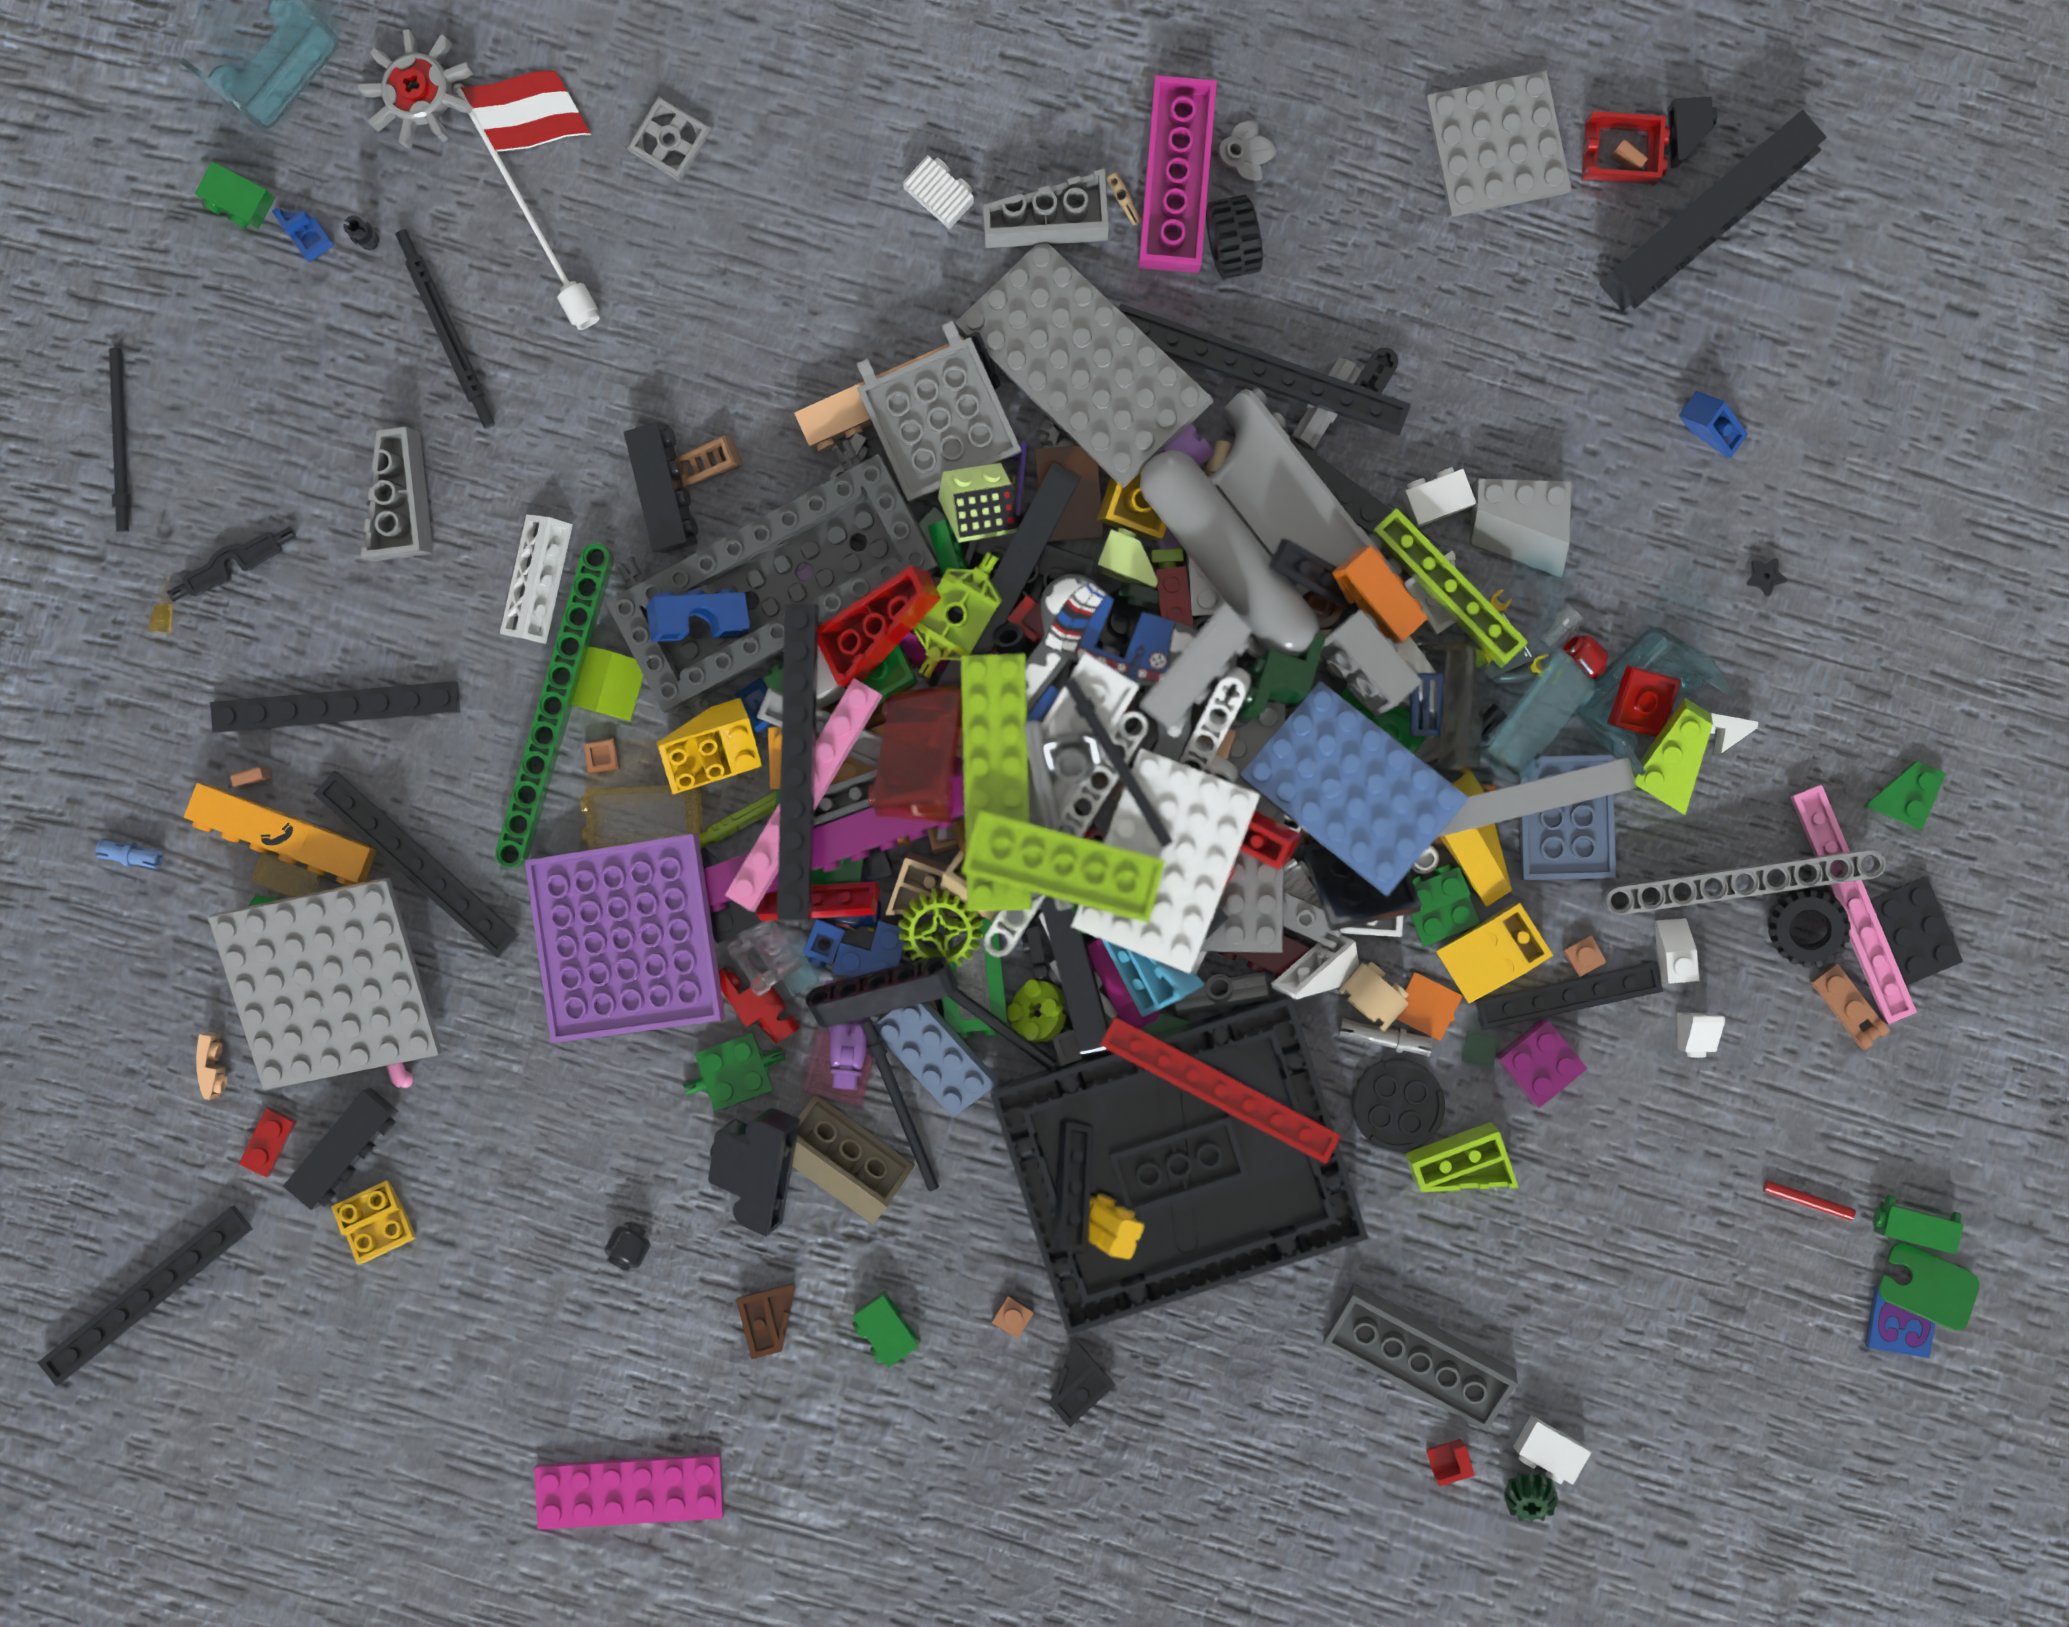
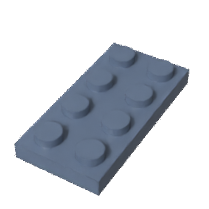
M928 1002L889 1011L874 1022L879 1038L884 1040L886 1046L953 1118L995 1087L999 1081Z

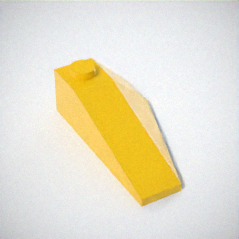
M1471 770L1450 783L1467 797L1485 793ZM1495 823L1440 837L1485 907H1488L1512 891Z

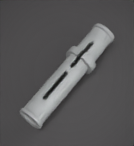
M1344 1017L1341 1019L1338 1037H1346L1395 1048V1052L1398 1053L1408 1051L1425 1055L1426 1057H1429L1431 1054L1430 1048L1433 1046L1432 1037L1407 1033V1030L1400 1028L1399 1031L1387 1028L1383 1032L1379 1029L1380 1026L1349 1020Z

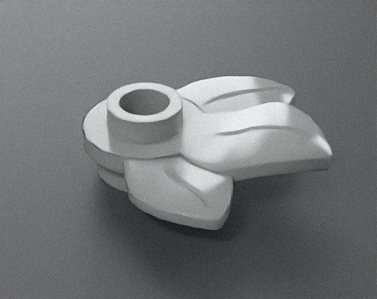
M1245 121L1236 125L1232 130L1231 137L1224 139L1218 147L1220 162L1226 167L1235 168L1239 176L1247 181L1262 180L1263 173L1260 165L1270 161L1277 153V148L1269 139L1258 136L1259 126L1256 121ZM1230 147L1234 148L1238 155H1233Z

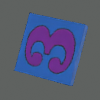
M1875 1285L1865 1346L1871 1349L1930 1358L1935 1323L1884 1301L1879 1295L1878 1286Z

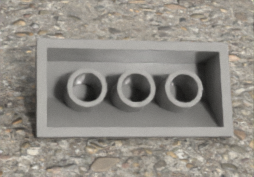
M1224 603L1141 702L1140 707L1168 731L1173 726L1179 729L1191 715L1186 711L1194 701L1200 704L1211 691L1207 687L1214 677L1220 680L1232 666L1227 662L1235 652L1241 655L1250 645L1252 640L1248 636L1253 630Z

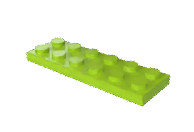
M978 811L962 873L1149 923L1166 861Z

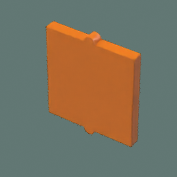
M1413 972L1405 989L1409 994L1405 999L1409 1005L1396 1020L1441 1041L1450 1021L1453 1022L1455 1020L1453 1015L1463 996Z

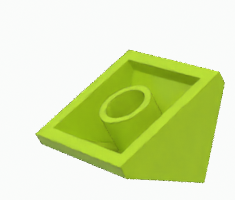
M588 646L572 705L632 721L644 675L636 660L612 651Z

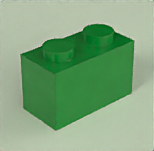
M213 161L210 163L194 193L204 201L202 203L204 208L217 215L221 211L231 215L229 220L244 229L250 225L259 230L275 200V197L266 189Z
M885 1290L854 1312L853 1319L855 1321L852 1322V1325L861 1338L866 1336L872 1344L870 1351L878 1363L884 1361L889 1368L919 1347V1338Z

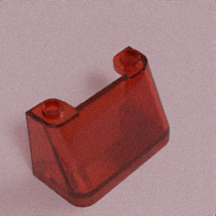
M943 686L891 693L889 699H884L882 715L886 720L875 786H870L868 803L873 805L876 816L951 823L953 806H948V803H950L951 793L953 794L954 789L952 778L959 731L963 728L962 687Z

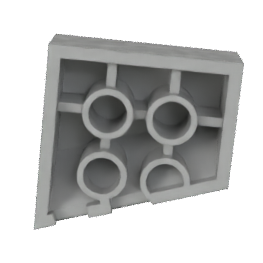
M1477 479L1472 484V493L1476 504L1471 507L1470 545L1562 578L1570 544L1571 482Z
M1361 609L1325 636L1326 639L1320 657L1328 665L1326 671L1334 678L1337 676L1340 679H1345L1348 682L1347 688L1349 692L1376 717L1395 707L1422 683V680L1418 677L1417 669L1410 662L1404 661L1398 654V648L1391 639L1384 637L1377 629L1375 620L1369 614L1363 613Z

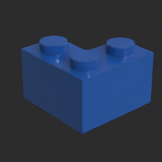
M879 920L871 949L844 941L840 942L832 973L853 978L900 965V959L904 952L903 944L907 940H900L899 933L904 929L900 928L897 924Z

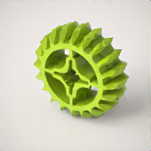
M934 887L931 889V897H928L924 891L920 892L919 898L921 903L912 898L909 901L912 909L904 908L902 915L906 919L899 921V927L904 929L899 933V939L908 940L903 944L904 951L913 950L910 956L912 961L917 960L920 956L922 959L941 955L947 958L950 966L952 961L958 967L962 966L961 956L970 960L973 955L970 949H979L980 944L976 939L983 937V931L977 928L983 926V920L975 918L979 914L976 911H967V903L963 904L960 902V896H949V890L947 889L943 890V895H938V890ZM943 908L955 911L963 920L948 917L944 913ZM932 909L933 919L930 922L923 923L922 927L915 928L919 917ZM938 917L940 924L944 925V929L946 928L944 941L942 940V934H939L938 930H936ZM961 931H967L964 939L957 946L949 949V940L953 936L959 935ZM919 938H922L923 941L931 940L935 942L939 950L929 948Z

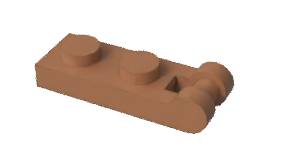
M1833 963L1810 981L1848 1033L1864 1051L1873 1045L1872 1041L1877 1037L1883 1038L1890 1032L1888 1026L1877 1016L1838 964ZM1866 1020L1871 1027L1863 1032L1859 1025Z

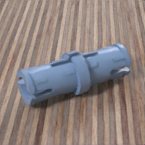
M100 839L95 850L97 858L114 860L129 867L140 865L158 870L163 862L162 850L137 846L134 842H127L125 844Z

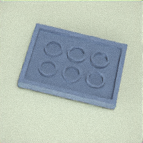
M1613 755L1518 757L1519 784L1612 762ZM1614 794L1520 817L1521 880L1616 878Z

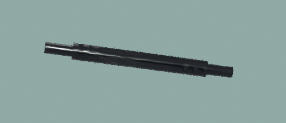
M400 230L395 235L407 259L405 265L468 402H472L483 428H490L495 425V422L483 398L485 393L423 257L418 256L407 230Z

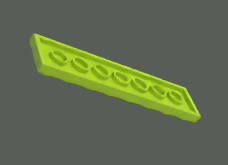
M1025 654L961 656L966 855L978 811L1030 824L1028 748L1024 732V724L1027 722ZM967 874V911L1032 910L1031 891Z

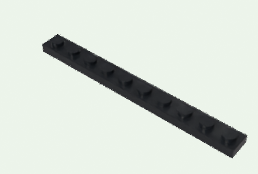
M1124 304L1119 306V310L1166 355L1399 436L1411 408L1410 403Z
M785 604L777 920L811 921L819 606L816 604Z

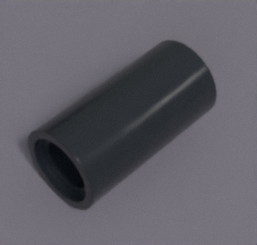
M1005 623L995 629L992 638L998 655L1025 654V660L1029 659L1031 655L1020 625Z

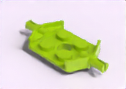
M986 552L978 568L975 567L974 570H946L937 586L941 599L913 628L927 651L925 654L927 658L920 670H918L919 673L930 678L936 665L941 660L961 661V656H970L997 607L1003 603L1001 596L989 578V573L999 558ZM958 605L964 611V618L960 623L953 624L948 618V612L953 606Z

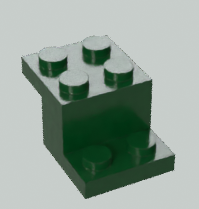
M1315 633L1309 648L1300 654L1298 659L1270 649L1262 656H1258L1254 662L1248 663L1245 671L1250 676L1251 684L1236 713L1235 720L1244 724L1249 723L1265 712L1268 701L1281 703L1290 708L1307 697L1326 637Z

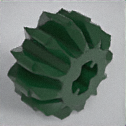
M1531 1471L1527 1475L1517 1472L1516 1478L1508 1479L1504 1492V1501L1510 1515L1517 1516L1519 1521L1529 1519L1532 1523L1535 1519L1545 1521L1546 1516L1554 1515L1558 1502V1493L1552 1479L1545 1478L1543 1472L1537 1475H1533Z

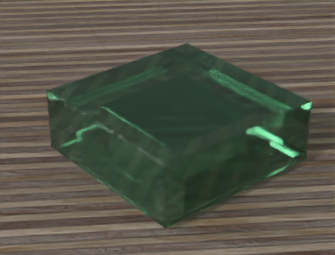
M1467 1031L1462 1062L1494 1068L1499 1037Z

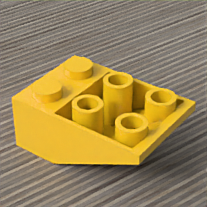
M741 698L708 708L657 742L673 795L762 767L750 721Z
M1512 902L1482 921L1481 924L1474 926L1435 951L1468 1003L1527 973L1553 956L1521 903Z

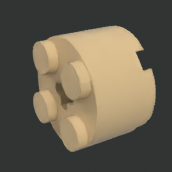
M1370 962L1368 966L1361 963L1337 991L1341 995L1345 991L1351 996L1347 1001L1372 1023L1377 1020L1382 1022L1383 1024L1379 1029L1385 1032L1409 1005L1405 1000L1409 994L1397 983H1393L1390 986L1382 979L1385 973L1373 962Z

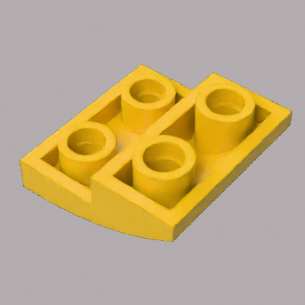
M388 1180L331 1206L341 1235H346L356 1264L361 1265L416 1239L408 1216Z

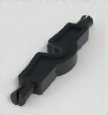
M289 526L275 535L271 532H266L243 545L233 544L219 549L211 556L207 564L183 576L182 581L184 583L167 591L170 599L176 602V600L188 594L196 597L210 589L230 582L232 576L228 568V562L231 559H235L242 571L248 572L253 570L267 559L282 551L281 545L297 538L296 534L293 533L294 530Z

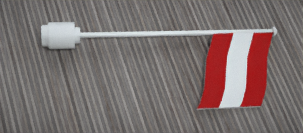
M556 71L530 72L487 85L464 87L462 84L456 83L453 86V93H457L459 97L465 99L473 107L472 112L469 113L472 121L564 284L560 288L561 293L557 299L572 325H576L578 330L594 325L599 320L597 314L599 309L584 283L577 284L576 281H568L497 153L500 151L531 148L569 136L591 135Z

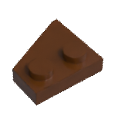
M795 1282L737 1297L736 1302L751 1359L782 1352L796 1288Z

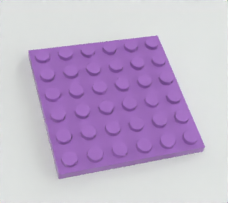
M698 833L524 860L551 1043L725 1019Z

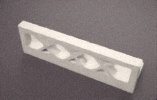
M526 514L500 634L546 644L573 524L550 517ZM536 523H540L537 535L534 538L533 534L535 530ZM530 555H531V556H532L531 564H530V566L527 568V561H528V558H529ZM525 585L524 595L520 597L521 588ZM518 615L516 630H512L514 619Z

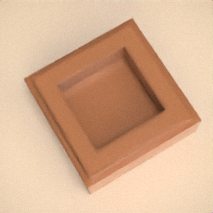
M1623 140L1610 156L1622 167L1630 171H1638L1647 161V157L1627 140Z
M615 738L583 743L589 774L620 769Z
M255 767L230 776L233 787H246L272 779L270 770L265 767Z

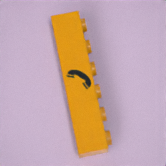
M196 783L184 814V818L193 821L192 827L206 832H210L211 828L222 832L221 838L235 843H239V840L242 839L251 843L249 848L264 854L271 850L279 854L278 859L293 865H296L297 861L308 865V871L325 876L326 872L337 876L335 881L345 885L366 882L377 850L370 845L206 783Z

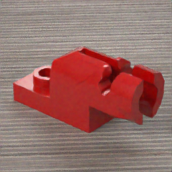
M726 968L718 971L721 991L746 1027L759 1020L761 1023L759 1024L760 1028L775 1044H778L801 1028L793 1015L783 1019L780 1018L781 1012L787 1006L772 984L762 979L742 992L739 987L743 984L733 970L728 972Z

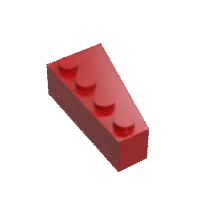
M912 565L818 627V645L837 685L849 687L853 679L862 683L941 599L928 571Z

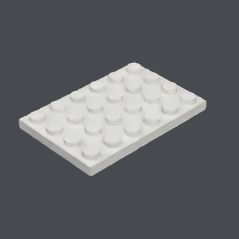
M1140 748L1131 772L1172 838L1173 843L1165 848L1161 847L1125 787L1104 844L1166 861L1150 922L1147 923L1080 905L1071 927L1191 973L1260 794Z

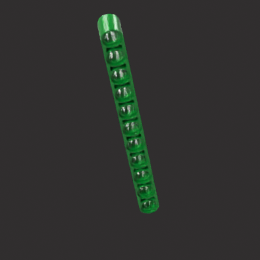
M599 543L587 545L581 553L495 851L497 862L506 868L521 867L525 864L524 860L529 858L573 706L572 702L588 646L591 644L613 568V554ZM597 551H603L605 556L603 563L599 566H593L591 564L592 554ZM593 580L596 584V590L592 595L585 596L582 592V587L585 582ZM579 610H585L588 615L586 622L580 626L576 625L574 622L575 613ZM576 639L579 649L575 654L568 655L565 646L569 640ZM566 668L570 672V679L566 684L560 685L557 681V674L561 669ZM559 698L562 708L557 714L552 715L549 712L548 704L552 699ZM549 727L553 732V738L548 744H543L540 740V733L544 728ZM536 757H541L545 763L544 769L536 774L531 768V763ZM531 786L536 792V797L533 802L528 804L523 799V792L527 787ZM519 816H523L527 820V828L522 833L517 832L514 827V822ZM512 845L519 852L518 859L513 863L509 862L506 858V850Z

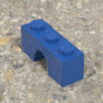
M733 589L718 590L716 594H704L702 590L687 592L685 595L675 596L673 592H660L655 594L646 605L651 642L682 640L689 632L688 616L692 615L700 616L708 622L712 639L742 637L750 629L745 592L734 593Z

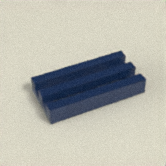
M1419 673L1418 677L1423 680L1421 729H1418L1419 685L1410 693L1409 735L1442 736L1444 673ZM1430 680H1435L1434 730H1429Z

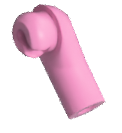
M404 1062L386 1066L391 1083L398 1088L400 1086L403 1088L410 1087L414 1079L413 1074L405 1070Z

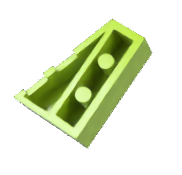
M1684 698L1632 770L1636 786L1684 815L1689 805L1713 726L1712 714Z
M1491 1122L1404 1153L1412 1178L1421 1192L1459 1191L1463 1188H1479L1480 1190L1490 1189V1187L1519 1188L1500 1132Z

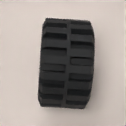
M1244 194L1208 202L1206 209L1207 233L1218 274L1224 280L1260 272L1263 264L1262 240L1256 212L1249 197Z
M1815 887L1814 889L1788 891L1789 894L1778 898V903L1772 906L1770 910L1768 932L1774 947L1783 958L1788 959L1794 965L1800 964L1805 968H1810V965L1821 967L1827 961L1833 962L1836 960L1835 956L1844 952V946L1850 940L1849 930H1851V923L1849 922L1846 910L1832 894ZM1804 910H1817L1825 916L1828 929L1821 940L1812 944H1802L1792 937L1790 923L1798 913Z

